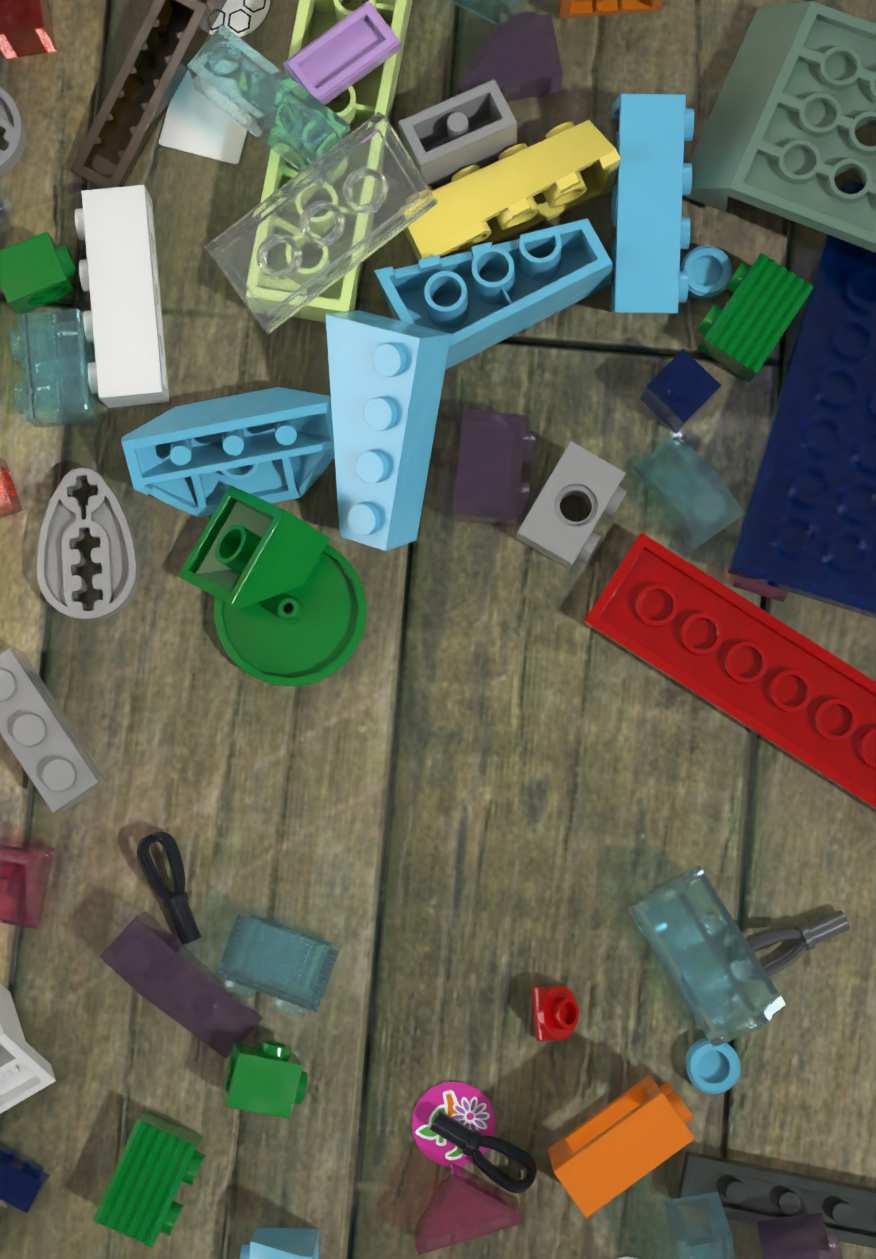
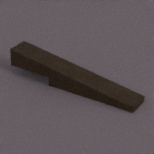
M227 0L153 1L70 168L72 172L102 188L124 186Z

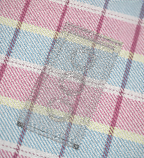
M378 112L204 247L261 327L270 334L438 202L386 116Z

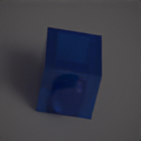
M683 349L646 386L640 399L678 434L714 397L722 385Z

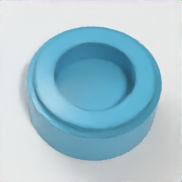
M700 246L691 250L685 256L680 266V271H688V296L699 301H710L722 295L733 273L732 264L728 256L722 250L713 246Z
M715 1037L703 1038L696 1041L686 1053L684 1063L686 1074L693 1085L699 1090L709 1094H719L729 1090L736 1083L740 1074V1061L735 1050L727 1042Z

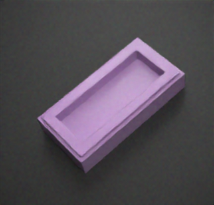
M367 1L286 60L283 66L286 73L315 111H317L400 51L401 42L371 2Z

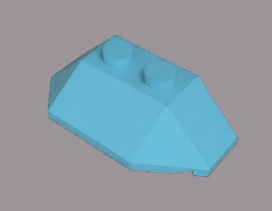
M275 387L176 406L122 437L121 443L133 488L145 495L151 494L164 503L198 518L213 515L229 485L269 503L301 498L322 475L330 462L335 459L331 396Z

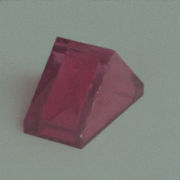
M5 838L0 839V923L38 929L55 848Z
M450 1162L415 1227V1246L418 1255L523 1224L518 1199Z

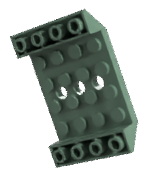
M814 1L757 8L689 163L692 164L690 196H682L724 212L730 199L734 198L876 253V146L863 145L855 135V131L861 126L872 125L876 127V24ZM843 172H853L861 177L864 188L858 193L847 194L837 188L834 178Z

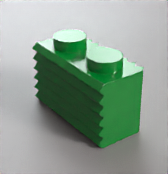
M760 253L752 266L742 261L725 287L734 294L724 309L714 304L697 329V331L705 335L697 349L748 382L757 374L814 288L811 283L805 282L802 277L796 276L792 271H788L784 266L779 265L773 259H769L763 253Z
M144 1111L135 1123L93 1221L97 1224H103L106 1228L113 1229L117 1233H123L126 1237L133 1238L137 1242H143L146 1246L153 1247L160 1233L170 1236L184 1206L175 1201L183 1182L191 1186L193 1185L205 1158V1154L197 1151L202 1136Z

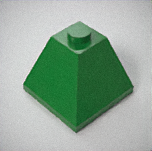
M229 485L178 577L240 610L304 585L311 571L318 565L321 553L330 538L288 511Z

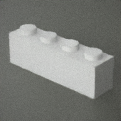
M145 185L82 190L83 208L75 209V226L78 239L80 241L85 240L87 259L79 261V275L83 291H90L91 311H84L83 323L86 340L88 343L94 342L96 362L88 363V381L91 393L98 394L99 399L108 408L170 402L152 199Z

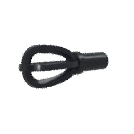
M160 831L149 834L142 838L137 846V860L141 870L154 892L163 899L164 908H168L181 945L195 941L201 937V934L188 903L190 898L187 891H185V871L178 845L175 839L166 832ZM154 842L160 843L166 851L174 879L173 892L164 884L149 853V846Z
M441 1110L429 1127L431 1131L462 1149L464 1155L471 1156L480 1170L505 1190L512 1193H523L534 1182L537 1175L535 1161L521 1148L502 1139L482 1135L483 1133L476 1129L473 1131ZM485 1147L495 1150L522 1164L527 1170L525 1178L517 1180L510 1177L486 1159L479 1148Z

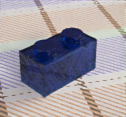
M0 1145V1199L28 1213L38 1200L50 1175L43 1172L44 1168L40 1164L31 1160L24 1162L16 1158L14 1151L10 1148Z

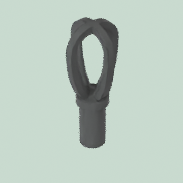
M839 910L810 924L805 925L803 923L798 925L795 929L776 930L753 937L745 941L738 950L741 967L747 975L757 978L774 975L793 964L806 951L814 949L816 944L850 929L848 920L844 913ZM787 939H797L798 941L789 951L760 967H754L750 963L751 954L759 948Z

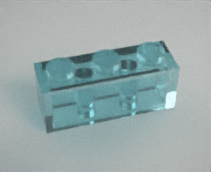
M222 24L187 65L196 90L319 187L353 146L349 123Z
M700 865L656 885L628 908L640 931L646 937L713 1047L760 1030L786 1004Z

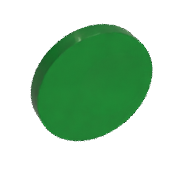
M326 544L318 565L311 571L302 586L240 610L216 597L214 600L216 631L229 657L237 666L252 677L283 687H299L314 684L340 670L357 650L362 640L367 620V603L362 583L350 562L329 544Z

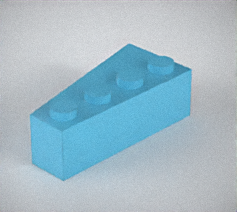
M587 218L522 234L520 239L496 245L488 242L472 246V251L443 258H440V255L419 259V264L393 269V266L374 270L379 292L395 320L451 334L446 370L611 285L613 263Z
M360 310L325 314L340 537L387 551L417 540L451 334Z

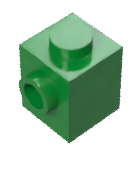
M260 1040L259 1047L234 1042L221 1096L229 1108L290 1119L294 1104L300 1105L304 1099L308 1074L302 1071L303 1065L297 1056L290 1053L291 1047L289 1045L271 1040Z

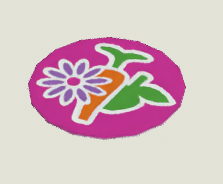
M444 1082L430 1088L418 1100L412 1114V1134L418 1148L429 1160L443 1166L462 1167L474 1162L471 1156L464 1155L462 1149L431 1131L429 1127L441 1110L473 1131L476 1129L483 1133L482 1135L494 1137L495 1114L490 1101L479 1089L464 1082ZM485 1147L479 1148L482 1154H484L489 1149Z

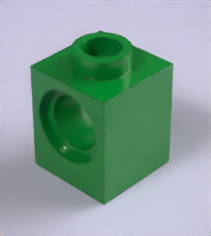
M48 232L0 250V285L7 303L19 316L76 293L70 276L77 274L78 269L66 244L58 246Z

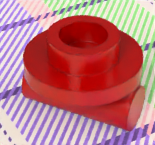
M551 984L532 986L536 1041L567 1039L574 1031L579 1019V1007L574 995L564 986H552Z

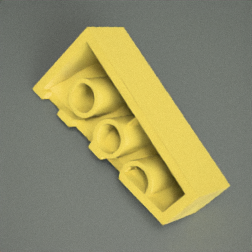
M590 120L576 126L573 122L560 124L545 135V140L530 147H527L526 143L514 145L498 156L499 161L482 169L479 165L468 166L454 174L451 178L452 182L436 190H433L431 186H426L410 193L404 199L405 204L398 206L399 222L417 260L440 255V258L472 251V246L492 242V245H495L611 192L621 160L616 148Z

